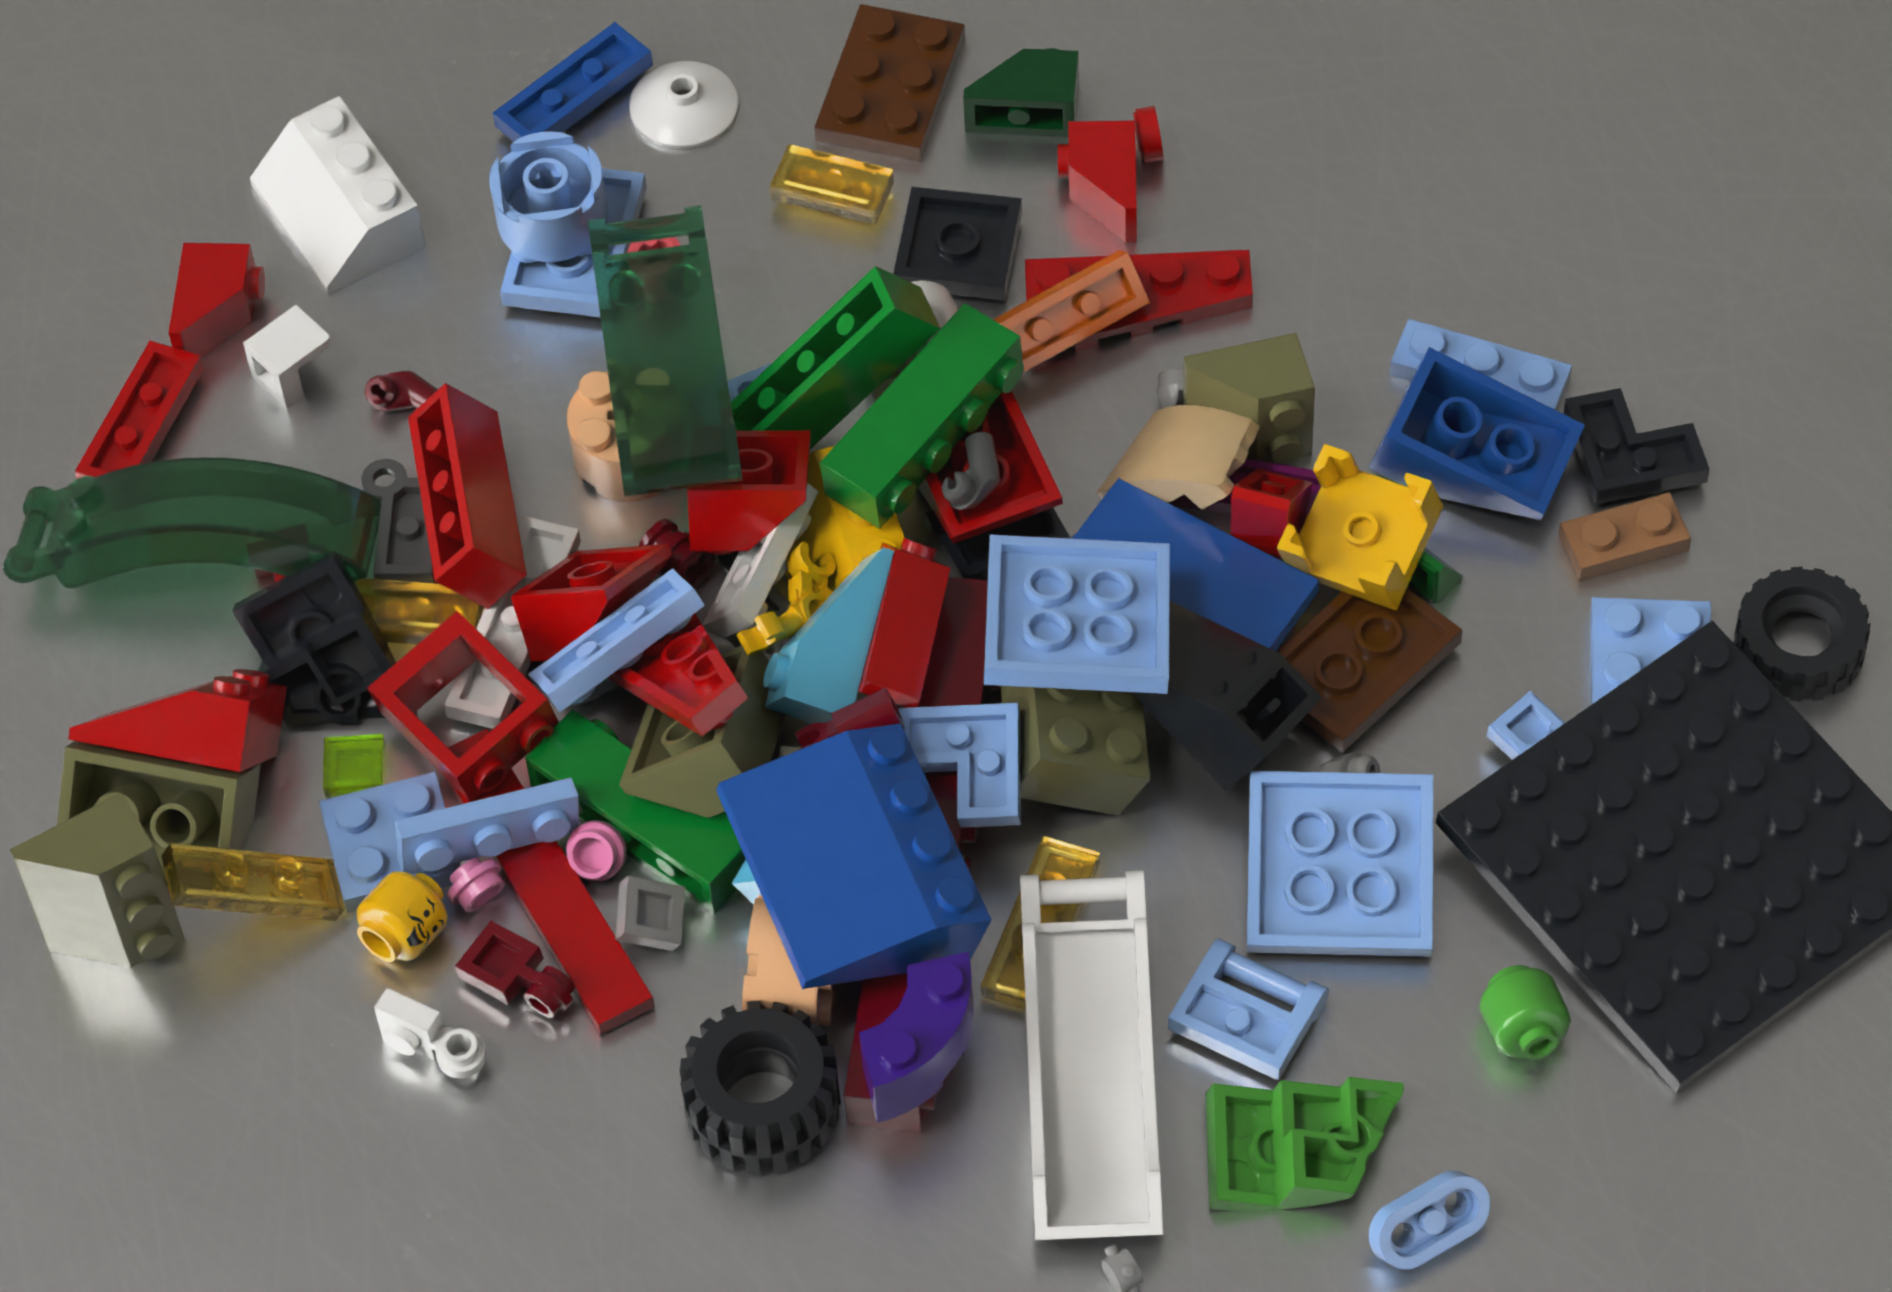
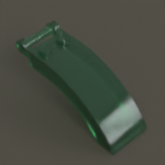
M701 205L684 207L685 213L611 223H605V218L588 220L624 497L743 481ZM680 236H688L689 245L615 255L609 254L608 247Z
M210 457L149 462L115 470L97 477L84 476L73 481L69 486L56 491L43 486L30 489L23 503L25 519L16 546L10 548L6 554L3 571L9 579L18 583H29L55 574L59 582L64 587L70 589L137 569L185 563L243 566L288 576L336 550L352 579L357 581L367 578L378 533L381 502L378 498L338 480L306 470L269 462ZM54 521L47 545L40 548L47 524Z

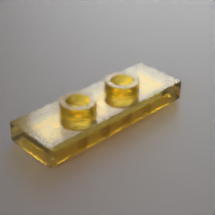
M1042 836L1027 875L1039 874V880L1094 878L1100 865V853ZM1020 889L980 985L981 997L1026 1010ZM1084 903L1040 905L1041 923L1077 922Z
M170 843L161 855L172 906L328 921H336L345 910L333 859Z

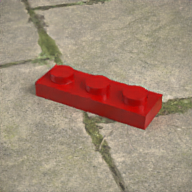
M151 340L148 342L75 470L79 485L128 500L132 498L204 370L201 355Z

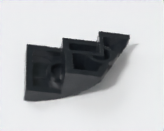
M336 550L235 603L232 613L262 659L258 671L269 674L268 683L287 686L283 721L286 725L315 724L322 720H332L336 723H358L361 719L385 718L379 711L367 687L391 668L396 661L368 605Z

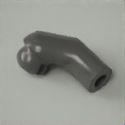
M987 432L974 433L966 438L965 446L969 468L965 472H955V481L947 476L943 482V496L955 509L970 510L976 508L999 485L1000 472L994 437Z

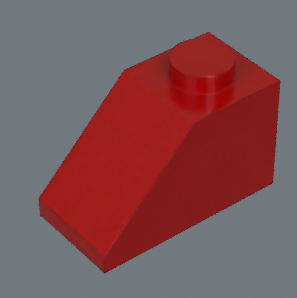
M1135 120L1068 121L1069 144H1058V178L1069 177L1070 201L1125 243H1137Z
M183 243L168 332L172 347L201 355L202 358L252 323L255 300H263L265 273L263 267L255 266L250 244Z
M1259 468L1255 469L1233 487L1230 535L1280 559L1281 555L1277 550V546L1286 526L1292 524L1295 526L1298 534L1301 532L1313 482Z

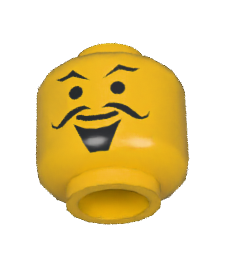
M393 871L388 874L357 907V921L359 924L357 934L360 941L372 954L386 962H392L395 959L399 961H412L417 958L444 930L447 924L448 917L445 905L442 902L444 893L441 887L431 877L423 873H417L414 876L407 872Z

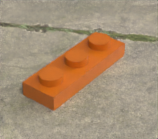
M1118 250L993 320L1020 336L1024 373L1147 305L1150 301L1129 253Z

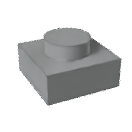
M627 876L619 883L615 940L668 951L676 949L681 945L685 887Z

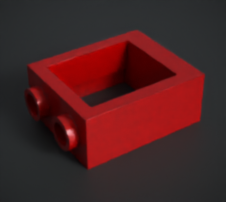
M458 611L452 614L367 687L381 714L469 802H473L482 793H487L497 788L506 778L508 771L530 753L545 736L548 738L552 735L553 728L559 723L548 699ZM478 659L522 704L458 758L414 713Z

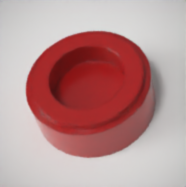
M1155 106L1135 109L1133 119L1135 120V132L1141 161H1144L1145 164L1163 161V147Z

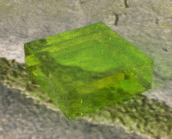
M383 734L324 738L323 791L326 799L385 784L386 743Z

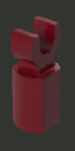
M884 688L831 713L832 720L826 723L817 722L809 724L797 731L795 735L802 747L800 749H803L848 730L901 724L905 730V726L893 697L888 689Z

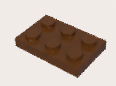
M860 4L814 127L815 141L921 162L965 40V24Z
M1408 588L1397 611L1342 591L1276 652L1282 654L1322 697L1301 721L1343 753L1461 644L1463 630Z

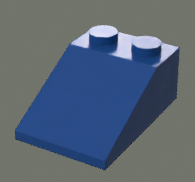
M1429 347L1413 374L1368 468L1404 486H1407L1404 479L1406 473L1428 479L1433 482L1441 499L1541 520L1585 425Z

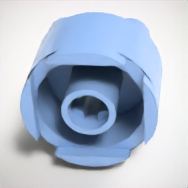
M547 131L523 136L510 144L511 151L500 162L497 157L492 164L489 174V185L498 232L503 242L511 249L513 257L523 263H533L536 261L558 262L576 256L591 255L597 251L601 243L600 238L608 223V206L601 163L596 152L589 146L587 150L574 143L573 136L562 132Z

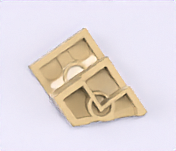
M1176 405L1155 411L1099 488L1097 494L1103 499L1116 480L1120 478L1167 503L1185 494L1202 510L1230 494L1234 484L1229 477L1244 464L1248 455V449L1254 442L1260 426L1250 418L1213 407Z

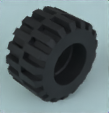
M760 1001L747 1002L748 1010L737 1012L734 1005L722 1009V1020L716 1022L709 1017L700 1025L701 1038L690 1037L685 1046L687 1058H681L680 1085L689 1130L694 1140L700 1139L701 1149L707 1156L712 1159L720 1153L722 1166L733 1171L739 1163L745 1164L747 1174L761 1175L762 1166L773 1165L775 1174L787 1171V1161L795 1158L801 1165L811 1159L810 1147L814 1145L822 1149L829 1140L828 1128H836L839 1119L838 1105L841 1104L836 1056L833 1045H828L826 1032L820 1025L811 1028L810 1016L803 1011L798 1010L791 1016L788 1014L787 1004L773 1002L771 1009H761ZM754 1073H776L793 1082V1085L783 1095L763 1103L744 1102L728 1093L736 1082Z

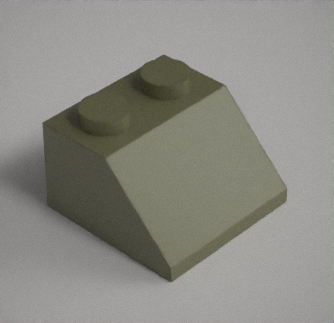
M1297 333L1184 356L1183 405H1199L1233 412L1252 419L1260 426L1254 442L1248 449L1246 459L1287 464L1296 461L1300 457L1312 455L1315 386Z

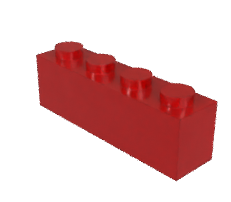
M445 383L408 417L435 582L489 609L507 592L515 589L527 575L498 412Z

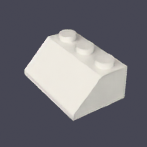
M340 96L290 119L250 177L252 186L328 295L426 247L418 205Z

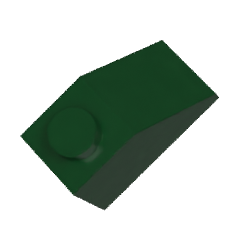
M1055 48L1022 49L966 87L963 95L965 133L1068 137V121H1076L1079 93L1078 51Z

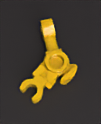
M801 542L788 554L786 565L789 573L792 575V578L788 581V597L791 604L788 610L781 616L777 617L775 612L772 611L761 614L754 619L757 626L736 634L747 655L758 654L774 646L779 641L792 638L834 592L827 588L828 578L836 569V561L833 554L826 552L813 563L809 557V546L805 542Z

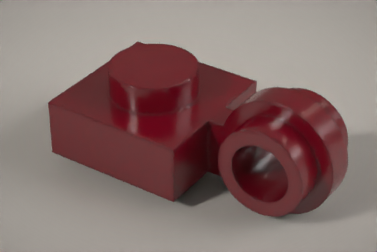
M491 920L455 965L461 980L509 1005L522 986L528 989L524 994L525 1001L535 1011L548 1018H553L557 1012L564 1013L573 1002L571 993L574 991L575 985L568 976L552 966H546L542 972L536 971V968L544 959L540 947Z

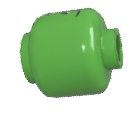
M1523 965L1510 966L1496 973L1488 982V986L1483 992L1479 1004L1482 1017L1497 1049L1509 1057L1535 1060L1550 1055L1567 1034L1571 1023L1568 1008L1551 975L1541 969L1529 968Z

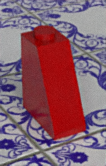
M903 538L900 548L883 542L880 549L883 547L894 551L858 691L871 695L887 688L896 705L914 708L918 707L921 699L951 568L934 560L937 549Z

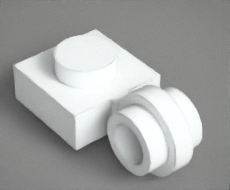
M386 988L374 1006L381 1035L384 1041L394 1050L409 1056L416 1052L435 1061L437 1059L438 1066L443 1073L458 1079H465L475 1075L485 1064L486 1049L482 1038L472 1030L464 1028L453 1029L444 1025L439 1011ZM463 1051L467 1052V1053H465V1054H463V1055H460V1056H456V1055H455V1054H457V1053H459V1052H463Z

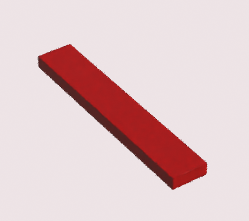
M486 728L448 748L460 758L487 735L489 731ZM511 768L504 781L497 788L490 792L482 793L474 801L522 790L524 787ZM444 777L460 805L469 803V801ZM557 841L538 842L506 850L502 854L492 857L501 866L503 876L559 968L574 983V992L600 1035L655 1008L653 996L619 941L615 940L613 931L579 876L571 868L566 855Z

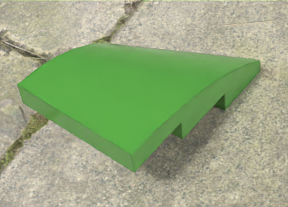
M1348 1077L1339 1087L1281 1080L1273 1090L1213 1083L1205 1093L1209 1209L1226 1211L1284 1210L1327 1204L1351 1198L1355 1194L1366 1171V1165L1370 1156L1376 1150L1384 1134L1383 1130L1395 1105L1403 1095L1404 1083Z

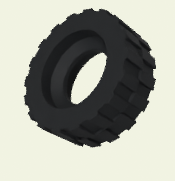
M1803 566L1791 567V570L1786 571L1779 569L1770 572V575L1763 580L1761 578L1753 583L1752 590L1749 593H1745L1738 612L1734 644L1784 697L1790 698V701L1801 702V699L1823 700L1824 696L1829 694L1836 695L1843 691L1844 686L1848 682L1851 684L1855 680L1859 667L1862 668L1870 635L1871 623H1867L1869 612L1866 604L1863 605L1860 601L1861 595L1854 588L1848 587L1845 584V580L1837 575L1833 577L1826 574L1825 570L1817 568L1808 570L1803 569ZM1800 612L1811 614L1826 622L1831 631V642L1818 655H1795L1782 650L1774 641L1772 635L1774 623L1786 613Z

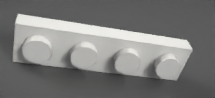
M524 516L519 527V534L527 575L515 589L507 592L489 609H484L476 629L511 664L526 676L531 660L511 596L572 553L578 551L581 538L578 528ZM477 659L455 678L444 708L447 718L493 729L510 714L516 697Z

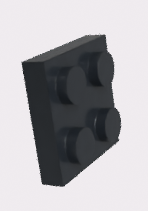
M911 187L893 274L909 282L922 280L938 283L947 288L951 295L1005 300L1022 216V198Z

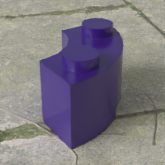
M968 952L907 965L908 987L900 1006L883 1023L859 1033L863 1071L877 1123L905 1114L935 1095L943 1087V1080L954 1068L960 1056L965 1055L969 1046L974 1020L972 974Z

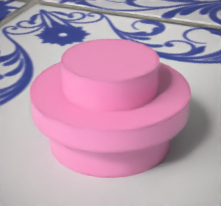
M598 820L585 822L578 826L568 838L566 845L568 862L579 876L587 880L604 881L613 877L621 870L626 860L627 850L625 841L620 832L609 823Z
M478 857L465 862L450 876L449 880L453 885L447 892V898L453 905L461 904L467 913L481 908L496 897L505 886L504 880L499 875L501 866L495 859L481 862Z

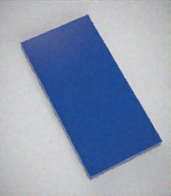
M1120 478L1116 480L1072 538L1169 543V601L1274 651L1278 649L1319 592L1318 579Z

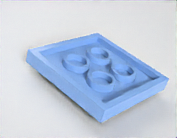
M990 535L984 685L1167 694L1169 682L1170 544Z
M1250 771L1247 953L1432 957L1433 774Z

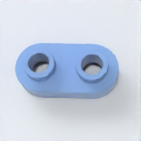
M1443 1172L1385 1205L1375 1214L1369 1227L1371 1249L1379 1259L1398 1269L1416 1268L1472 1236L1483 1227L1490 1212L1489 1193L1479 1180L1463 1172ZM1455 1192L1457 1197L1455 1205L1452 1209L1445 1211L1446 1198ZM1403 1223L1404 1231L1402 1236L1397 1241L1392 1242L1391 1235L1394 1228L1398 1224Z

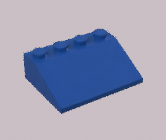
M901 724L844 731L719 782L716 792L802 989L907 973V965L964 952L969 953L971 960L992 919Z

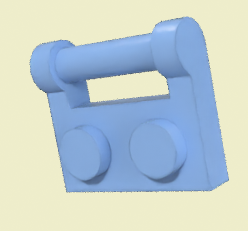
M1217 938L1212 943L1168 1017V1030L1279 1081L1311 1024L1318 1019L1329 996V988L1314 981H1310L1308 985H1305L1235 953V945ZM1227 975L1294 1006L1290 1013L1219 979Z

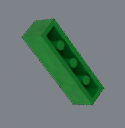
M877 266L873 267L719 413L726 431L810 430L811 450L941 329L922 288Z
M964 303L820 462L825 495L879 529L882 528L894 513L900 514L906 510L915 496L916 488L930 473L935 474L945 466L952 453V448L966 432L973 433L980 427L987 415L988 408L1002 392L1009 393L1018 384L1024 371L1020 336Z
M572 709L553 728V734L548 738L545 736L525 757L531 787L572 777L579 798L580 823L598 820L614 826L625 841L626 854L667 883L685 887L686 896L712 914H715L737 890L732 882L746 859L726 813L722 812L706 818L626 794L619 784L632 749L620 742L617 735L607 724L598 719L589 721Z

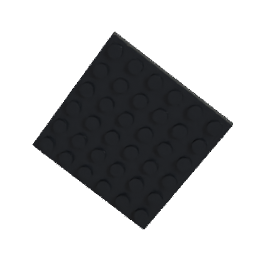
M1713 620L1447 805L1437 814L1435 822L1437 826L1675 1093L1689 1085L1892 935V811Z

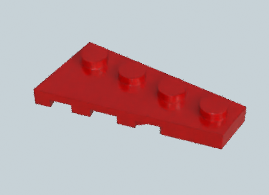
M1249 249L1129 255L1150 303L1073 346L1077 352L1099 346L1098 339L1129 332L1130 337L1133 338L1153 333V327L1175 320H1178L1182 325L1251 309L1253 307V290ZM1107 256L1025 259L1026 301Z
M695 613L692 615L689 623L681 630L664 635L645 649L643 655L635 664L628 668L617 670L607 677L702 737L710 730L724 725L732 717L734 710L748 699L745 691Z

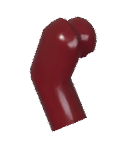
M399 371L372 377L366 383L364 394L366 400L375 409L389 412L409 408L417 409L438 389L414 372Z

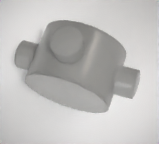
M1116 1244L1105 1248L1104 1251L1107 1258L1103 1259L1101 1264L1116 1292H1140L1137 1285L1143 1282V1276L1132 1254L1126 1248L1118 1250Z

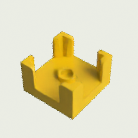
M1324 444L1313 468L1321 488L1300 534H1298L1294 525L1288 524L1279 541L1277 550L1285 563L1318 579L1320 584L1397 611L1444 506L1432 481L1406 473L1404 479L1407 486L1359 470L1351 453Z

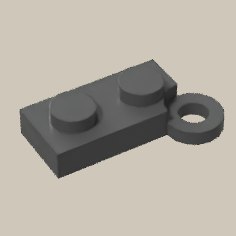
M376 460L364 469L361 476L364 493L371 500L381 503L373 571L376 586L434 587L435 579L418 478H408L405 468L396 460ZM382 475H391L395 478V481L386 487H380L375 484V480Z

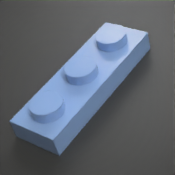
M1408 319L1390 362V376L1410 381L1426 351L1431 347L1557 411L1571 379L1572 371L1571 364L1412 319Z
M672 568L528 675L539 691L561 712L569 705H576L586 700L594 692L596 685L615 671L635 664L643 655L644 650L664 635L681 630L689 623L692 615L705 605L694 588Z
M572 777L395 820L397 858L402 872L413 874L421 871H437L450 864L482 856L493 857L502 854L506 850L538 842H553L566 835H570L579 826V798Z

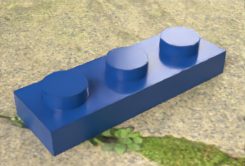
M614 22L493 112L494 125L513 142L523 136L538 132L551 131L563 133L653 66L652 53L646 46Z

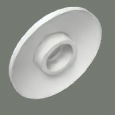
M677 61L664 64L647 73L635 86L630 97L629 106L633 125L646 140L667 149L690 150L711 144L727 133L737 118L739 100L732 80L718 68L697 61Z

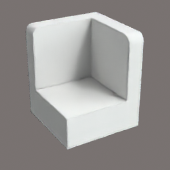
M294 305L243 342L251 376L287 409L304 397L298 369L331 345L329 334L300 307Z

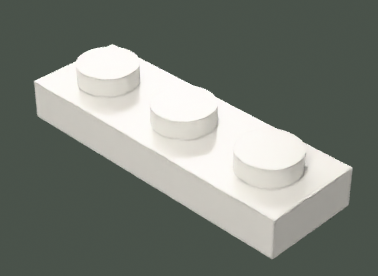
M807 483L806 501L751 550L738 552L702 624L705 629L722 638H726L741 630L755 627L757 624L754 619L766 613L768 605L764 601L772 585L778 582L788 569L786 558L794 541L805 532L811 522V515L808 512L818 491L809 483Z

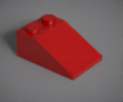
M1012 390L1009 393L1002 392L988 408L987 415L980 427L973 433L966 432L952 448V453L945 466L935 474L930 473L918 486L953 544L1063 504L1061 493ZM987 432L994 437L1000 472L999 485L976 508L970 510L955 509L943 496V482L947 476L955 481V472H965L969 468L965 446L966 438L974 433Z
M235 669L233 670V676L214 677V681L119 709L70 727L68 740L242 772L278 755L287 686L268 683L269 674L264 672Z

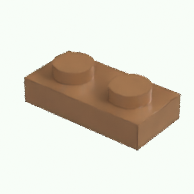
M1670 492L1560 523L1559 538L1579 582L1688 552L1691 543V536Z

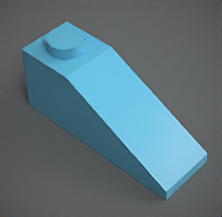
M883 547L863 559L785 644L779 653L773 654L767 665L763 680L764 687L769 688L765 708L813 724L817 722L826 723L832 720L831 713L856 701L894 551Z

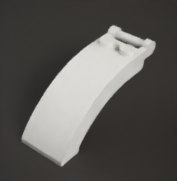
M1125 870V877L1039 880V874L1020 875L1035 1240L1163 1235L1144 870ZM1127 902V919L1041 923L1040 905Z

